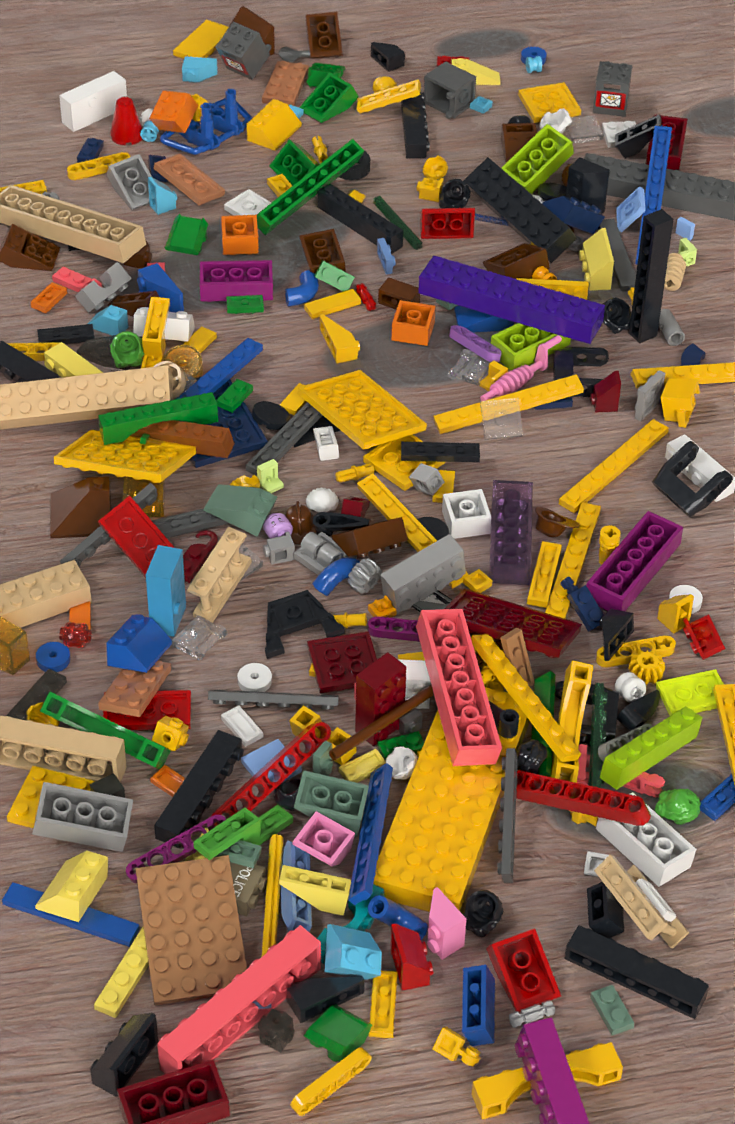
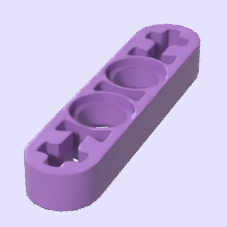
M451 326L450 338L487 361H500L502 353L500 349L462 326Z

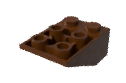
M535 123L502 124L501 144L505 164L537 134Z
M11 224L0 247V262L12 268L52 271L60 247L21 227Z

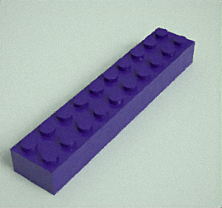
M434 255L419 276V294L587 344H591L604 319L605 305Z

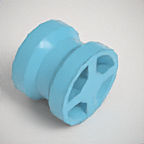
M540 56L526 58L527 73H532L533 71L542 72V59Z
M151 120L146 121L140 133L141 138L147 142H153L157 138L159 129Z

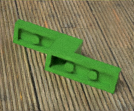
M276 805L260 817L254 815L247 808H243L195 840L194 849L208 860H211L239 840L260 846L269 840L273 834L279 833L292 824L293 816L279 805Z

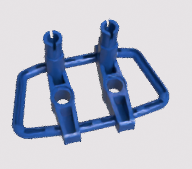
M228 89V91H225L226 98L213 104L210 102L201 104V124L191 120L186 133H179L187 142L199 147L193 148L168 139L176 133L171 131L164 132L160 137V141L166 146L197 155L213 150L233 135L237 136L244 132L252 116L236 101V90ZM238 112L245 119L243 122L238 119ZM214 129L223 132V134L217 136L214 134Z

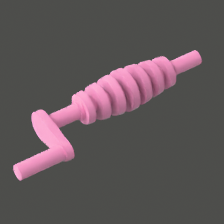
M557 335L544 344H540L534 364L531 366L523 365L505 373L490 386V391L482 395L480 400L486 401L493 397L496 398L513 393L526 384L534 376L535 371L547 369L548 349L560 343L562 338Z

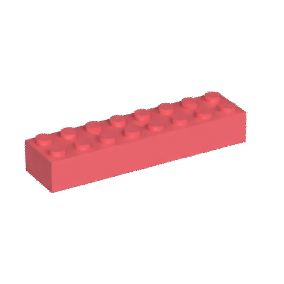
M463 609L421 610L416 629L453 766L496 764L502 746Z
M301 925L294 931H289L281 942L277 945H272L267 953L260 959L254 960L246 971L242 974H237L229 985L224 989H219L214 997L207 1003L201 1004L194 1014L189 1018L183 1019L171 1033L161 1037L157 1043L160 1070L164 1074H168L218 1057L270 1013L271 1009L273 1010L287 998V988L295 982H302L311 978L321 969V942ZM253 1001H257L262 1007H267L271 1003V1008L258 1009V1006Z

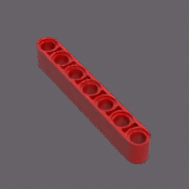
M318 722L307 726L224 802L211 817L223 814L227 820L239 812L236 808L237 800L242 802V809L247 808L251 812L306 761L324 741L330 738L331 729L329 725L324 722ZM316 728H318L321 733L319 738L315 735ZM301 742H303L305 745L304 753L300 750L299 747ZM285 756H287L290 760V764L288 767L284 764ZM269 771H272L274 774L272 782L268 778ZM254 785L258 788L257 796L252 793Z
M517 770V799L636 826L645 825L650 820V811L644 800L639 796Z

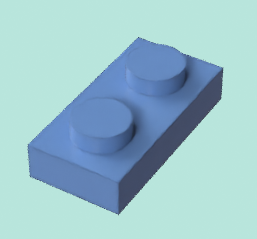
M379 238L377 239V254L385 274H393V266L396 265L395 257L391 255L390 245H387L385 239Z

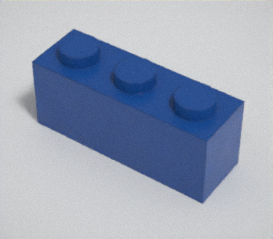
M487 965L463 968L462 1033L471 1046L493 1044L495 1041V978Z

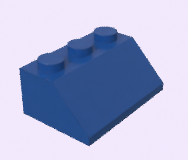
M141 614L132 615L106 643L107 666L147 673L171 646L172 639L152 618L144 617Z

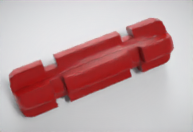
M357 284L356 292L359 294L367 310H375L376 302L365 284Z

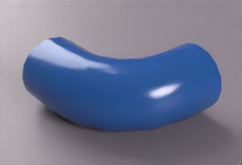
M310 270L300 274V286L285 289L288 307L307 303L318 292V278Z
M341 558L332 562L313 581V586L322 594L329 596L341 581L349 578L348 575L352 568L356 566V563H360V561L355 558Z
M379 895L373 897L368 904V912L371 917L390 927L391 924H398L418 932L420 940L426 935L428 924L396 902Z

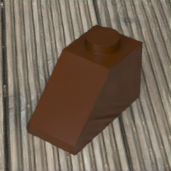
M146 241V245L124 262V265L140 269L145 268L152 259L148 242Z

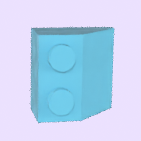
M333 924L327 925L325 972L346 977L362 976L364 980L381 976L382 951L369 932Z

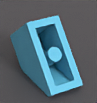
M186 56L184 58L182 66L183 81L201 82L218 73L216 58Z
M148 177L149 204L156 214L159 215L176 209V193L166 184L153 177Z
M110 305L98 312L88 324H93L94 330L116 336L128 328L127 310Z

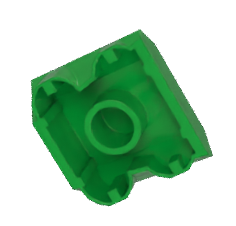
M315 62L312 64V67L308 68L306 82L310 88L312 86L317 87L329 73L341 79L345 66Z
M179 214L174 219L165 249L198 255L202 250V243L207 239L208 223L204 218L197 219Z
M333 1005L307 1029L304 1037L309 1039L314 1047L327 1049L328 1057L332 1061L339 1062L366 1041L372 1024L337 1005Z

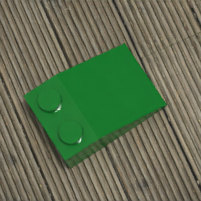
M329 73L299 108L304 109V114L323 123L349 109L359 96L351 84Z

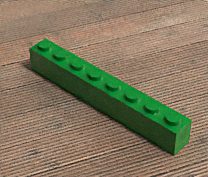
M351 139L260 211L257 215V228L266 236L316 196L319 189L331 184L356 164L363 155L364 149L354 139Z

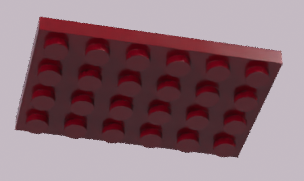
M465 588L444 608L463 609L469 633L488 634L493 639L501 640L500 637L515 628H519L522 630L527 651H538L544 653L549 658H559L580 633L582 624Z

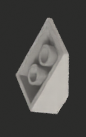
M140 154L109 165L107 177L114 190L131 210L149 204L148 177L152 176Z

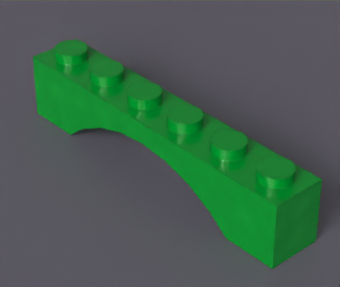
M210 392L98 415L100 434L104 445L122 442L139 429L162 421L177 420L204 425L218 422L217 402L213 393Z
M49 692L40 712L80 731L124 739L125 753L157 769H161L164 766L171 751L52 692Z

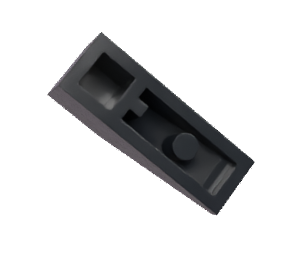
M660 114L615 134V147L625 159L641 152L653 138L655 126H661Z
M610 608L601 617L600 627L602 628L604 661H609L634 632V613Z
M362 976L308 978L302 982H295L287 988V1003L300 1023H303L326 1012L333 1005H341L363 994L364 978Z

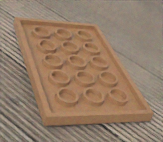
M229 855L214 857L211 860L204 858L136 868L154 1006L214 997L215 993L229 985L237 974H242L247 970Z

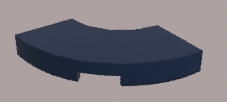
M692 343L682 353L681 366L701 365L700 362L705 358L706 353Z

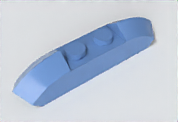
M287 840L282 855V866L286 865L310 871V854ZM281 885V912L288 932L294 931L300 925L310 932L312 927L311 904Z

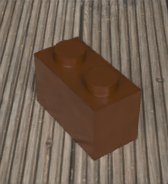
M388 277L378 289V304L397 310L400 300L420 303L419 288Z

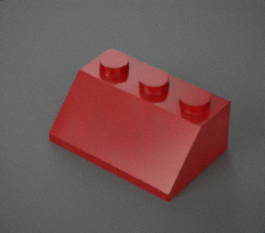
M475 208L422 209L420 212L421 239L474 238Z

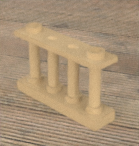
M228 527L188 587L187 592L199 596L201 600L193 611L194 618L212 625L252 563L251 557L239 553V548L247 534Z
M610 854L594 870L647 939L653 940L660 934L670 948L673 949L689 933L677 917L672 922L665 920L635 883L639 878L648 881L635 865L626 871L616 857Z

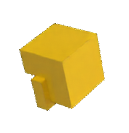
M668 378L661 395L664 421H676L679 427H687L696 404L694 394L700 393L697 379Z

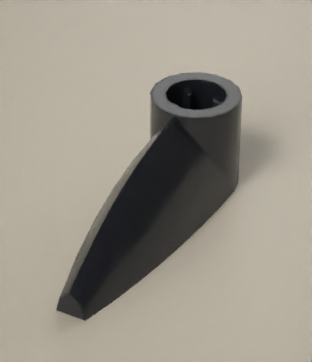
M319 512L313 517V525L317 535L323 532L331 536L333 532L354 530L368 526L369 519L340 513Z
M658 689L626 706L618 714L617 720L629 731L644 725L654 714L659 704L660 692Z
M489 701L498 734L507 739L515 737L518 733L519 714L512 709L503 710Z

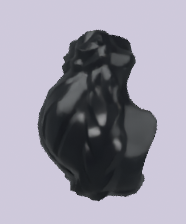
M458 178L446 182L440 192L439 207L463 208L470 198L471 190L469 186Z
M613 297L604 302L603 323L614 334H618L622 330H628L631 319L629 305L624 300Z
M531 739L519 745L516 749L518 757L517 770L533 774L538 773L540 765L547 758V749L539 740Z
M296 778L289 782H283L274 790L276 803L289 811H296L297 809L294 808L301 779Z
M488 890L473 892L466 898L461 907V913L466 918V930H471L476 936L481 938L496 928L504 912L499 897Z

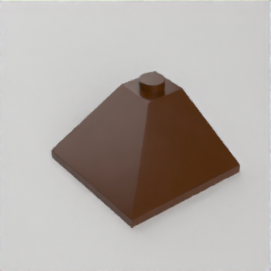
M109 476L89 477L51 493L50 539L88 537L100 527L98 521L111 511Z

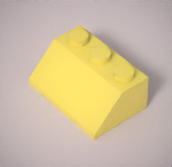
M601 228L583 242L582 250L579 251V260L582 261V272H585L584 280L589 282V291L611 290L614 259L606 228Z
M85 851L65 861L36 904V909L79 922L108 877V857Z

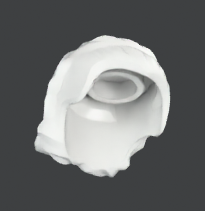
M563 108L555 113L547 112L539 126L542 129L546 124H549L562 134L566 127L571 125L572 119L569 116V112Z

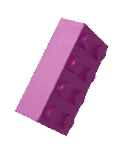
M272 260L200 261V301H227L226 296L263 295V301L273 300Z

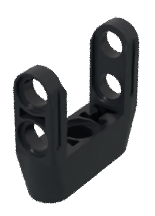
M569 347L554 350L553 381L574 375L573 366L600 367L606 364L609 360L608 351L604 348ZM580 354H584L587 356L584 359L577 358V356ZM598 355L605 356V358L602 360L596 359L595 357ZM579 378L581 384L588 388L583 390V393L573 395L572 397H590V394L594 392V386L603 379Z
M693 441L683 445L662 466L652 481L654 486L688 517L706 508L733 481V476L724 470L716 473L697 493L681 481L677 475L696 458L699 447Z
M564 681L558 682L555 687V695L559 699H562V692L560 690L563 689ZM597 684L590 685L589 693L591 695L587 696L586 704L596 705L594 726L582 724L580 734H586L587 736H580L579 744L591 747L600 746L614 739L616 734L619 692Z

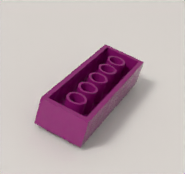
M647 511L587 582L586 586L598 606L607 611L610 608L626 611L679 547L683 527Z
M552 1017L524 1024L515 1043V1051L518 1058H522L525 1080L530 1081L532 1101L539 1107L541 1113L539 1114L540 1124H590Z

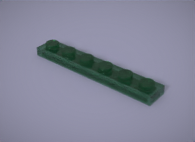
M595 683L592 692L589 786L601 788V784L605 782L599 778L604 762L598 754L599 746L606 743V731H603V724H606L607 711H603V705L607 704L608 694L604 692V683Z

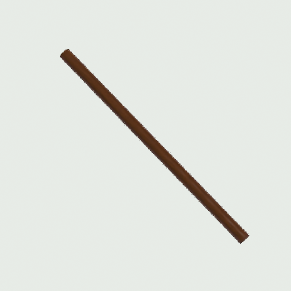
M497 640L495 643L502 651L503 647L501 640ZM476 654L478 665H480L484 660L479 654ZM430 684L329 751L331 759L337 760L434 696L432 685Z

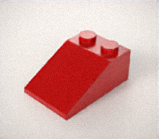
M535 928L493 943L486 948L493 968L515 1011L521 1012L522 1009L561 997Z

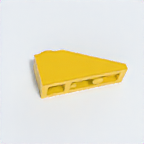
M321 314L320 331L336 364L358 359V351H360L359 341L355 340L351 332L324 314Z

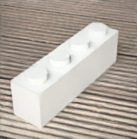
M684 434L668 442L665 458L669 460L683 445L692 440ZM699 447L696 458L681 473L685 474L699 488H702L716 473L726 469ZM734 476L731 484L714 500L715 502L734 493Z

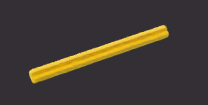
M277 834L272 835L269 844L262 956L267 953L272 945L277 943L280 898L279 880L283 853V836Z

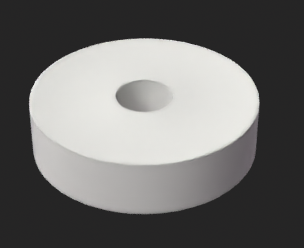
M690 585L674 587L670 592L669 599L678 595L692 594L694 600L691 614L700 610L703 597L698 589Z
M250 663L243 666L238 672V686L242 691L265 692L272 684L271 671L263 664Z

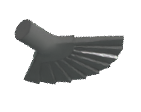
M286 46L279 50V56L283 60L293 63L300 57H310V50L298 51Z

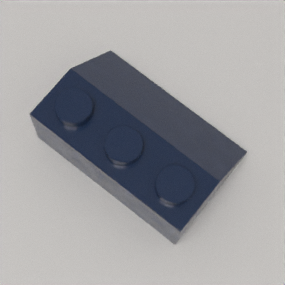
M562 196L542 203L566 225L591 234L595 233L605 218L600 213V208L593 204L590 206L585 201L580 202L574 197L567 198Z

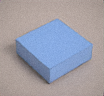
M683 217L677 219L676 234L687 238L689 241L693 239L695 224Z

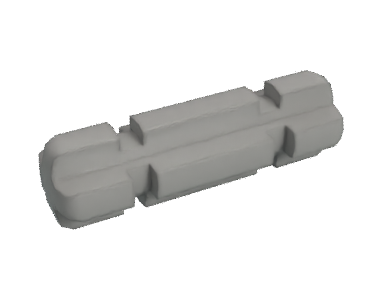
M549 1000L543 1002L541 1006L537 1004L522 1009L521 1013L519 1011L509 1014L510 1024L512 1027H518L522 1025V1022L527 1024L543 1018V1015L546 1017L555 1013V1006Z

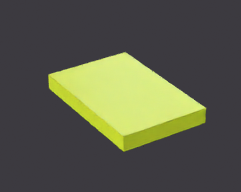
M715 669L656 682V689L660 692V697L669 716L685 706L692 709L695 713L717 709L713 691L714 685H723V682Z

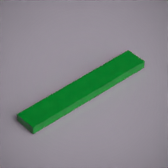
M549 671L534 680V693L554 718L556 674ZM532 724L531 739L539 740L547 749V758L540 765L537 774L549 777L551 776L552 749Z

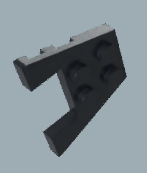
M308 590L268 602L266 657L268 659L285 653L280 639L281 636L321 624L326 637L329 638L345 634L344 627L335 620L331 613H328L323 608V605Z

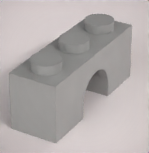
M119 262L115 263L99 277L105 288L100 287L93 280L75 295L88 313L94 309L98 311L105 305L103 303L105 300L110 302L117 296L116 292L118 290L121 293L128 287L127 283L132 278Z

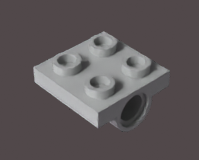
M309 532L303 538L301 547L294 552V559L317 575L332 562L341 558H351V556L348 557L332 538L323 532L318 535L314 532Z

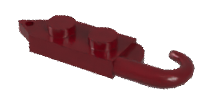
M203 530L198 532L195 536L196 538L209 536L211 538L207 545L199 543L190 545L184 553L185 582L190 583L209 557L211 551L217 545L218 536L213 531Z

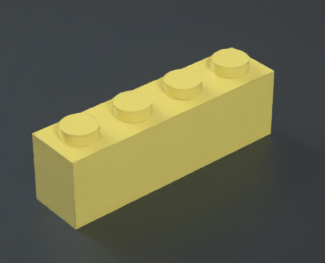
M62 342L44 352L46 368L62 378L103 373Z

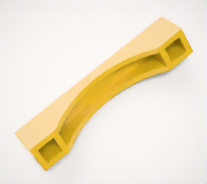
M572 660L565 672L558 724L579 750L580 731L591 685L593 665ZM554 753L550 777L577 783L579 759L578 761L561 762Z
M612 1042L606 1044L599 1043L592 1048L582 1051L574 1050L565 1055L574 1081L601 1086L621 1080L623 1065ZM522 1067L515 1070H504L500 1074L490 1077L483 1076L472 1083L471 1095L483 1120L506 1113L510 1105L521 1094L532 1087L530 1081L525 1080Z

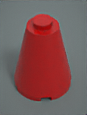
M123 96L116 101L110 131L111 139L119 145H126V143L132 142V145L137 144L142 140L140 135L142 125L133 100Z

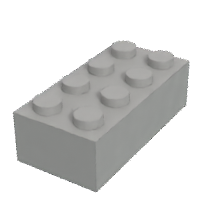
M448 534L381 574L383 596L386 595L390 599L391 604L397 610V614L408 610L413 604L420 600H425L430 594L437 590H442L447 584L453 580H459L466 573L464 550Z
M43 782L32 834L123 852L128 834L133 799Z

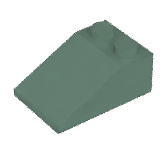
M218 484L203 510L258 537L278 497L261 488Z
M303 770L294 808L309 817H312L317 811L353 831L355 836L358 837L369 785Z

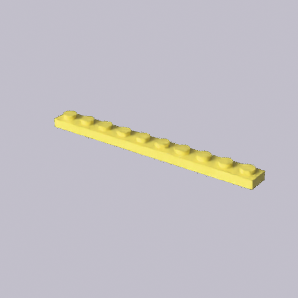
M197 851L188 856L185 861L204 859L206 857ZM142 927L94 1003L95 1010L116 1018L149 966L144 927Z

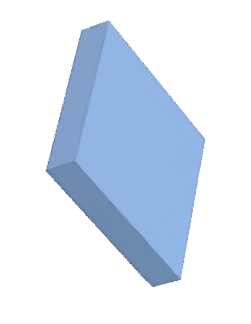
M638 187L616 207L617 227L620 232H623L646 211L643 188Z
M276 739L241 757V763L253 777L285 746L279 739ZM285 756L284 764L288 767L290 764V760L287 756ZM299 766L284 781L300 774L302 767ZM269 771L268 778L271 782L274 780V774L272 771Z

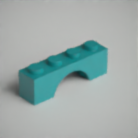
M373 884V892L367 900H362L356 905L348 900V908L353 913L354 918L343 927L360 931L369 930L374 922V918L368 912V904L373 897L384 896V889ZM324 928L317 938L321 942V963L324 965L327 928Z

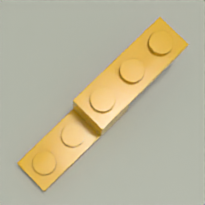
M151 297L142 338L144 356L141 368L154 367L159 362H163L166 348L164 331L170 307V298Z

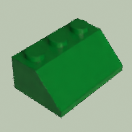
M289 139L269 167L277 175L283 174L293 186L320 164L302 146Z

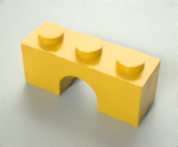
M304 705L289 720L292 733L295 736L300 734L310 724L322 722L320 715ZM336 727L334 731H331V736L327 741L332 743L333 749L350 738L351 735ZM316 728L315 735L319 738L321 733L320 730ZM353 748L333 761L340 765L347 763L357 752V748Z

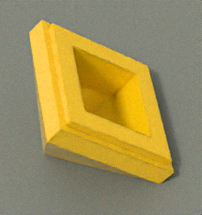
M356 190L349 191L347 194L360 203L366 197V195Z

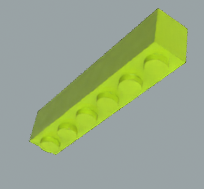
M686 706L606 756L599 778L616 790L697 738L703 717Z

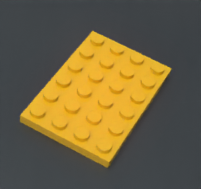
M361 370L298 387V395L363 450L426 431L427 423Z
M91 429L55 455L54 464L62 465L64 468L74 467L79 468L81 471L92 470L97 471L99 474L109 473L115 474L117 477L127 476L133 477L134 480L145 479L150 480L152 483H161L196 454V447L165 441L161 445L149 442L141 444V437L129 436L122 442L104 445L100 431Z

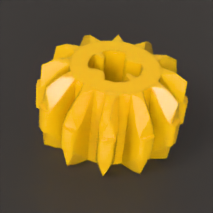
M648 650L645 653L638 651L637 655H632L628 669L629 672L642 679L647 686L649 682L656 684L657 680L662 679L665 663L662 656H657L656 651L653 653H649Z

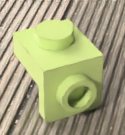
M687 238L680 239L678 253L683 257L686 266L695 264L697 249Z
M274 459L257 466V477L263 490L273 493L284 488V483L278 478V463Z

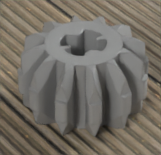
M369 558L362 559L360 563H356V566L352 568L347 582L356 592L360 594L368 593L370 589H373L378 584L377 582L381 579L382 570L375 561Z

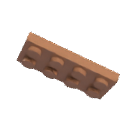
M277 61L262 96V103L268 104L271 100L275 99L295 106L308 75L309 65Z
M181 154L154 163V169L197 205H202L225 194L224 188Z
M158 660L147 673L122 669L99 701V710L140 717L171 672V663Z

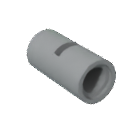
M662 309L659 329L669 345L677 346L684 341L685 334L669 309Z

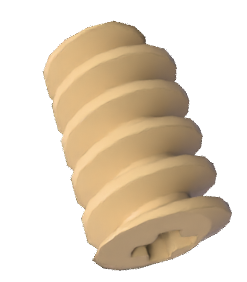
M670 253L668 256L664 288L669 291H675L681 287L686 263L679 253Z

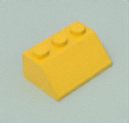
M273 99L247 123V141L276 151L302 126V123L288 104Z

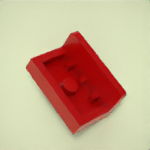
M709 614L692 623L688 621L687 617L683 619L686 625L683 627L684 633L688 639L692 638L693 640L690 646L695 654L699 653L703 660L726 649Z

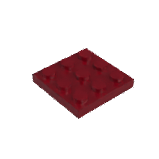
M369 631L307 641V648L320 694L354 688L356 675L377 660Z

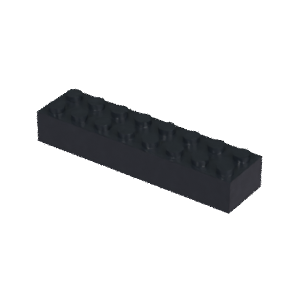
M489 157L463 180L478 199L502 218L529 244L545 248L550 263L558 258L577 239L570 227Z

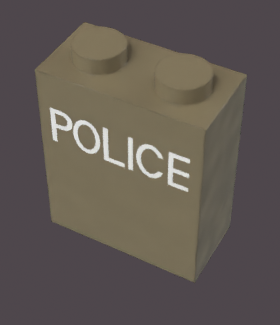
M230 862L238 914L248 916L250 910L255 909L257 906L260 891H264L267 886L265 867L255 865L253 869Z

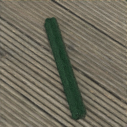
M381 196L374 197L373 203L391 223L404 230L403 237L415 250L421 249L422 241Z

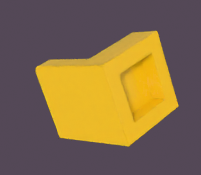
M493 360L489 363L488 376L480 381L479 386L490 391V386L507 373L508 368Z

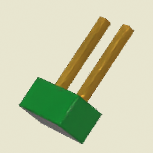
M145 433L140 438L141 444L149 442L161 445L163 443L161 440L149 438L150 435Z

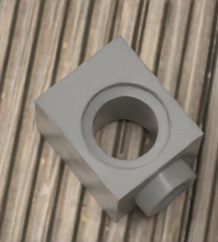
M422 463L409 476L417 491L432 496L445 483L437 468Z

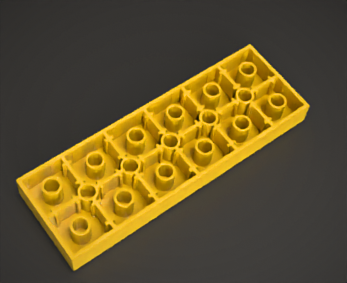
M485 687L488 701L503 710L512 709L519 714L518 733L515 737L507 739L498 734L502 749L496 764L453 766L440 715L437 710L378 857L373 884L384 889V897L402 905L430 912L433 890L438 887L461 912V907L466 900L499 809L500 799L504 795V791L501 790V778L505 777V770H502V757H506V749L515 748L516 750L522 744L530 720L509 693Z

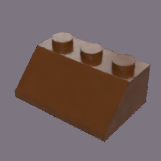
M242 6L232 22L259 32L265 46L266 44L271 45L270 56L275 54L274 26Z
M334 229L299 235L310 272L315 274L322 260L346 272L345 260Z
M523 243L483 261L487 271L513 279H529L540 266L550 269L546 249Z
M402 517L331 535L332 540L348 557L356 555L357 559L369 556V551H373V554L385 551L384 547L387 546L390 549L401 547V542L408 540Z

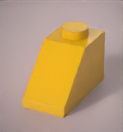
M692 594L678 595L669 600H664L659 604L657 619L673 634L686 626L683 619L687 617L690 622L694 596Z

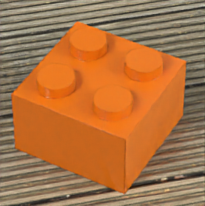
M163 90L149 119L159 130L186 133L199 105L189 93Z
M257 215L221 216L223 255L259 254Z
M400 300L392 322L391 340L428 346L435 324L436 306Z

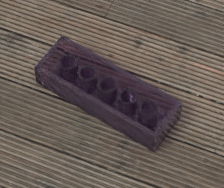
M493 480L489 578L493 580L492 583L530 584L533 482Z

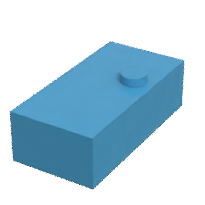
M158 545L146 573L149 618H152L168 636L175 637L186 609L183 549Z

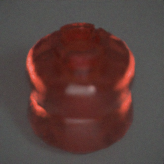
M67 622L64 628L61 627L59 635H62L59 636V639L63 641L64 646L79 649L85 648L92 636H89L92 634V631L88 629L86 623Z

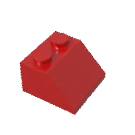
M391 924L390 952L401 990L429 986L430 976L433 975V966L431 961L426 959L427 947L425 941L421 942L418 932L398 924Z

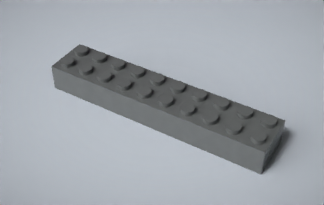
M593 153L585 154L584 159L610 169L607 195L626 199L638 187L643 188L645 194L649 165ZM666 169L662 206L735 221V182Z

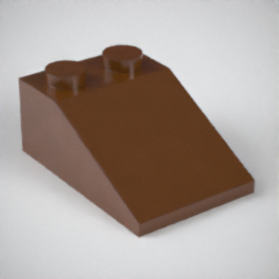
M337 12L307 14L306 30L311 59L343 56Z

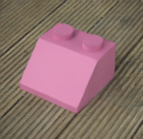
M316 811L293 840L292 844L326 864L335 866L340 865L352 849L355 833Z
M436 887L433 890L427 945L432 953H436L443 960L464 947L466 918L442 891Z

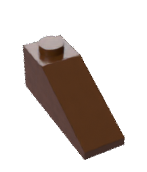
M156 291L117 295L108 306L113 305L127 310V315L134 317L137 309L141 307L149 308L151 297H159Z

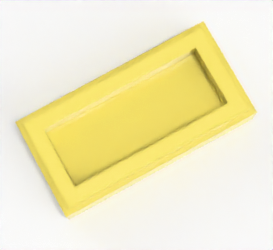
M374 749L339 766V773L345 780L358 783L370 777L371 772L384 765L386 760L377 749Z

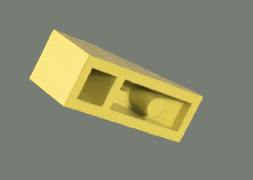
M452 59V65L476 76V85H500L499 72L469 59Z
M286 865L282 866L279 880L280 885L320 911L344 916L351 885L350 879Z

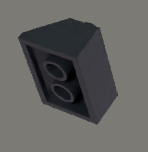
M579 157L568 170L566 197H574L580 202L585 201L590 206L593 204L600 208V213L603 214L606 207L610 169Z
M154 1013L133 1015L128 1022L123 1023L118 1036L114 1041L111 1040L107 1044L104 1054L100 1059H96L91 1066L90 1072L93 1085L118 1097L117 1089L127 1085L159 1042L157 1019Z

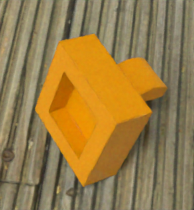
M386 595L384 598L376 599L373 603L368 604V611L373 617L392 618L396 616L397 610Z

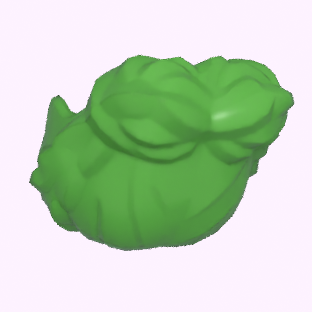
M131 331L118 333L110 344V352L116 367L140 366L144 356L142 339Z
M689 789L663 790L659 794V801L654 811L661 818L671 819L677 825L685 824L698 817L701 802L699 797Z

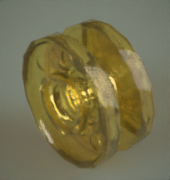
M178 345L172 347L163 358V361H170L178 365L183 370L186 381L199 378L203 374L202 356L192 346Z

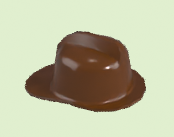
M296 501L295 505L287 509L285 516L293 526L291 534L293 543L301 545L303 538L309 532L316 534L313 525L314 516L311 510L305 505H300L299 501Z
M543 507L535 509V512L538 514L536 529L548 537L560 536L567 527L578 528L580 526L577 521L561 516L550 509Z

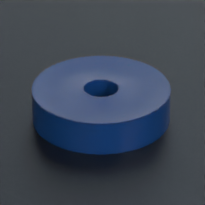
M527 47L521 52V61L526 65L527 57L535 58L540 56L543 65L546 62L547 53L539 47Z
M60 642L43 644L36 652L37 665L42 671L48 673L60 672L67 668L70 663V651L66 645Z

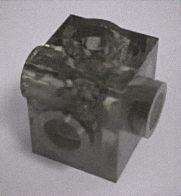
M273 1008L267 1016L264 1015L261 1018L258 1029H260V1043L280 1053L287 1043L291 1042L295 1034L293 1018L287 1013L279 1012Z

